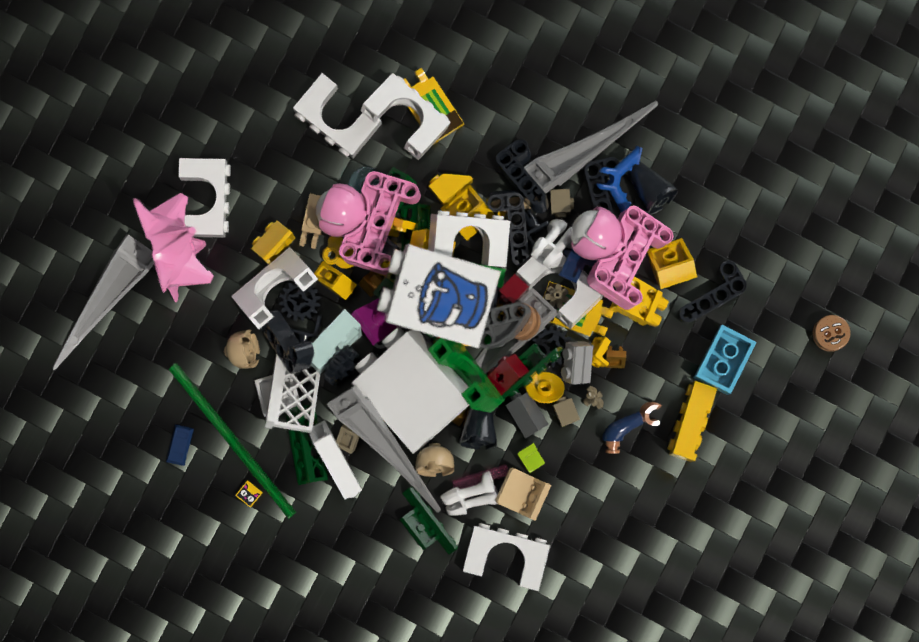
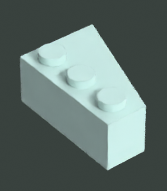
M345 309L312 343L314 357L311 366L319 374L330 365L329 361L332 357L338 355L341 350L344 351L346 348H349L362 336L361 325Z

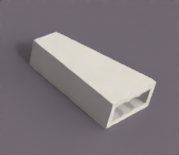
M324 420L313 426L312 433H309L313 444L344 499L355 497L362 489Z

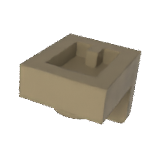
M342 425L336 442L340 449L352 454L355 451L359 436L346 425Z

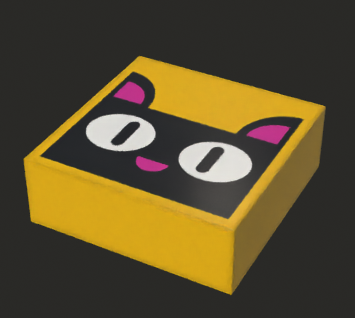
M247 480L235 496L251 508L263 492Z

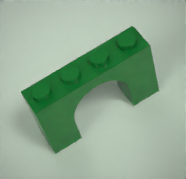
M441 337L428 349L438 364L452 368L466 382L468 388L461 395L472 409L491 413L505 401L462 343Z

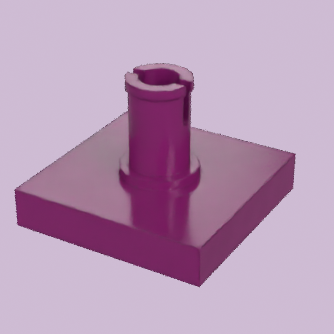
M379 298L351 314L361 325V329L373 345L384 340L399 327V325L386 322L384 320L386 313L377 310Z

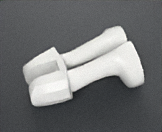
M560 219L550 221L547 226L548 235L545 238L540 237L535 242L531 256L535 259L540 255L545 257L542 264L547 268L560 261L563 255L562 251L565 248L572 249V227L554 245L553 241L565 231L567 223Z
M487 471L482 474V481L479 484L463 489L453 488L442 494L441 499L447 505L448 515H465L468 508L498 504L496 503L498 490L494 486L491 473ZM479 494H483V495H481V496H478V497H475V498H471V499L465 500V498H468V497H471V496H475V495H479Z

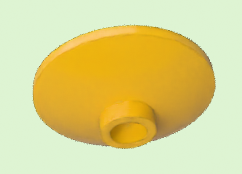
M542 372L540 375L536 373L532 377L533 381L526 386L528 395L540 403L555 402L564 393V383L561 378L549 372Z

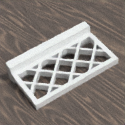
M276 354L264 428L272 429L273 427L312 433L320 374L317 371L310 375L306 369L302 370L307 378L299 382L294 374L288 372ZM289 377L296 383L290 389L284 384V380ZM308 380L314 385V389L309 392L302 386ZM299 387L304 395L296 399L291 392ZM288 394L294 402L286 407L281 398ZM308 398L312 405L305 410L299 402ZM294 405H297L302 412L296 417L288 410ZM284 412L291 419L287 423L278 422L279 415ZM304 415L309 421L308 427L301 426L297 419Z

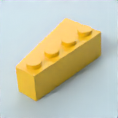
M694 381L692 385H688L686 391L688 399L686 403H682L680 409L682 417L680 421H676L674 427L676 435L674 439L670 440L667 448L670 450L669 455L689 462L696 461L697 454H694V452L700 447L702 441L700 434L706 428L708 420L706 416L711 411L717 388Z

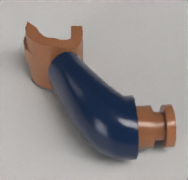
M657 402L645 403L640 408V412L638 411L623 417L607 426L602 435V440L606 441V446H608L606 453H620V449H618L620 441H623V437L627 433L641 426L643 422L654 426L660 425L659 420L649 419V413L654 409L658 410L662 405Z

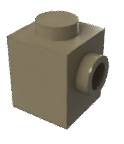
M570 189L550 190L551 216L555 215V218H566V215H570L571 209H574V199L570 198Z
M562 397L553 405L561 427L580 420L572 398Z

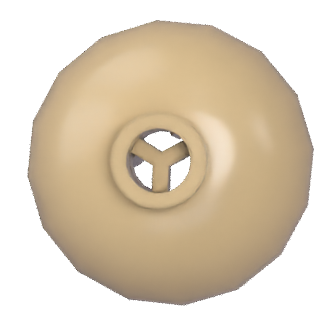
M243 330L231 335L224 349L225 356L231 364L240 369L254 368L259 360H256V353L260 354L259 343L256 335L250 333L251 330Z
M438 443L429 444V447H425L417 456L416 471H418L419 475L436 477V473H442V476L452 474L454 472L453 455L448 449L440 446Z

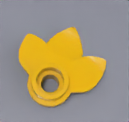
M330 236L328 247L322 252L324 262L329 265L336 264L342 269L354 267V265L346 263L340 256L339 249L343 242V237ZM354 250L346 251L345 256H352ZM331 252L335 253V258L333 259L328 257Z

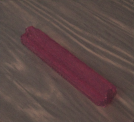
M502 465L453 480V486L459 489L475 486L482 481V474L487 471L491 473L493 480L507 476L508 468L506 465Z

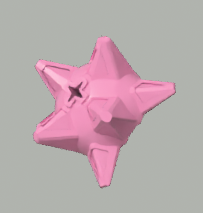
M180 193L151 211L144 208L140 201L133 199L146 238L151 240L152 256L163 292L168 288L174 301L177 302L179 297L178 286L211 284L214 276L196 259V254L206 246L204 240L193 237L196 233L194 227H188L184 224L188 197Z

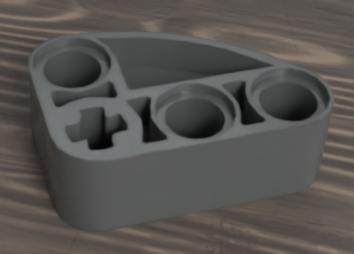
M519 302L490 309L479 346L486 349H494L512 340L528 322L531 316L530 307ZM523 307L524 314L521 317H519L517 315L518 308ZM504 311L506 317L501 322L499 320V314ZM487 335H490L491 343L486 345L484 339Z

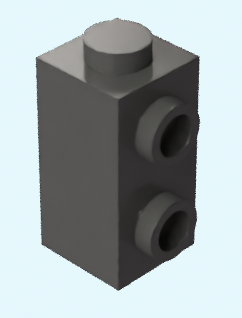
M520 392L511 397L512 402L506 405L525 438L549 425L536 402L528 393L523 395Z

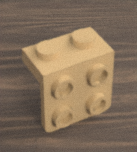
M510 468L498 493L496 503L532 520H536L551 485L515 468Z

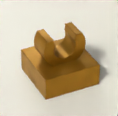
M609 346L605 359L609 362V365L605 368H625L626 351H623L622 346H619V351H612V346Z

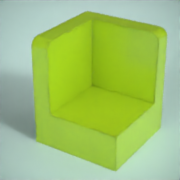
M534 443L517 453L528 473L545 464Z

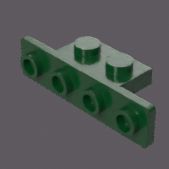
M536 343L518 357L529 372L509 388L502 397L504 399L511 398L519 393L518 389L521 386L526 387L529 385L536 373L540 375L547 369L546 365L550 361L553 363L561 357L559 353L564 349L562 347L555 348L546 356Z
M412 486L404 491L403 495L413 507V510L400 520L420 547L425 550L438 540L449 555L457 550L456 541L448 535L444 525L435 518L431 508L421 499L419 492L413 489Z

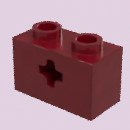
M514 274L499 290L500 302L504 305L517 303L528 291L529 286Z
M516 354L510 357L505 355L497 362L499 364L497 367L495 366L487 372L489 380L501 396L529 372Z

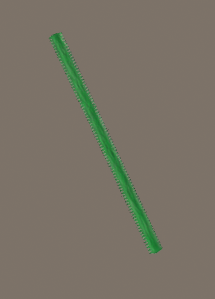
M176 363L171 366L169 371L172 372L197 406L201 408L218 432L222 434L221 436L234 449L233 451L246 464L245 466L258 479L259 483L270 494L278 507L282 509L286 517L291 518L296 513L295 509L293 510L292 506L288 504L289 502L283 499V494L281 495L280 491L276 489L277 487L271 484V479L268 480L269 478L264 474L265 472L259 469L260 466L256 465L257 463L252 459L253 457L247 454V449L244 450L245 448L240 444L241 442L235 439L236 437L232 435L233 433H231L230 429L228 430L229 427L225 426L224 422H222L223 420L219 418L220 416L214 413V409H211L210 403L207 404L208 401L202 398L203 396L198 392V388L195 389L193 387V383L189 381V377L186 378L184 371L180 370V366H177L178 364Z

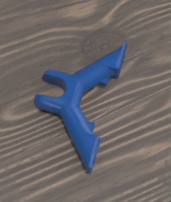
M635 146V149L614 168L602 167L599 170L601 173L609 174V181L607 183H597V187L601 190L610 191L620 212L631 206V202L626 199L627 193H623L620 187L621 176L628 170L632 171V167L635 164H640L642 148L639 146Z

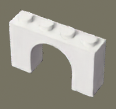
M322 73L293 107L296 113L295 117L301 122L307 121L310 124L309 128L316 134L322 133L325 136L324 140L332 146L334 144L340 148L338 151L345 157L350 156L354 158L382 122L379 119L374 123L362 113L349 128L336 130L327 126L322 120V110L338 87Z
M392 73L363 103L361 112L376 123L389 108L395 105H406L415 110L420 118V128L408 139L404 148L419 160L448 129L451 122L445 114L439 113L431 102L425 101L420 97L417 90L410 88L400 76Z
M179 158V178L182 181H205L213 185L216 191V202L209 212L202 215H185L184 224L188 227H194L196 230L193 237L225 238V232H229V221H226V214H229V202H226V195L230 194V184L227 183V176H230L231 168L230 165H227L225 159Z
M438 211V214H431L429 251L452 257L454 239L457 233L466 226H473L480 232L483 239L481 264L506 267L510 221L504 220V216L492 215V219H487L484 214H474V217H468V213L456 212V216L449 215V211Z
M542 255L537 259L531 257L516 272V275L529 286V291L545 275L551 273L560 274L567 257L562 255L560 261L548 268L542 264L545 260V257ZM582 271L577 283L572 282L575 294L557 314V318L570 330L603 297L602 294L588 285V274L585 271Z
M289 247L231 297L255 326L260 329L273 318V315L265 307V298L275 285L291 280L304 292L318 278Z
M479 523V526H474L463 572L482 576L489 551L497 544L511 543L516 545L524 556V568L519 586L539 591L550 545H546L547 541L535 538V541L527 540L528 536L517 533L516 536L508 535L509 531L501 528L493 531L490 530L489 525Z

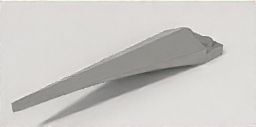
M654 101L625 119L585 139L538 157L524 168L546 194L555 186H561L652 111L658 103Z
M125 235L111 255L53 365V370L65 360L120 299L149 272L155 263L152 250L130 235Z
M534 288L527 291L517 302L526 303L538 311L541 324L536 335L544 330V326L558 314L557 310ZM513 338L500 347L494 349L484 348L475 361L483 372L487 374L490 369L499 365L497 362L505 355L509 357L531 339L521 341Z
M356 385L327 403L339 421L387 460L436 512L439 513L441 511L370 399H366Z

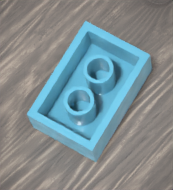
M724 325L719 326L693 378L717 388L718 391L726 395L731 394L756 342Z

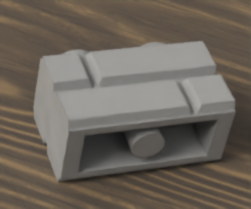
M584 341L566 342L565 349L563 350L564 367L561 370L563 381L570 384L590 383L593 356L592 344Z

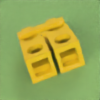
M634 277L631 285L642 293V302L629 310H625L612 302L609 310L615 313L619 312L642 326L646 324L654 327L659 326L662 317L655 314L656 308L664 311L669 301L662 297L663 292Z

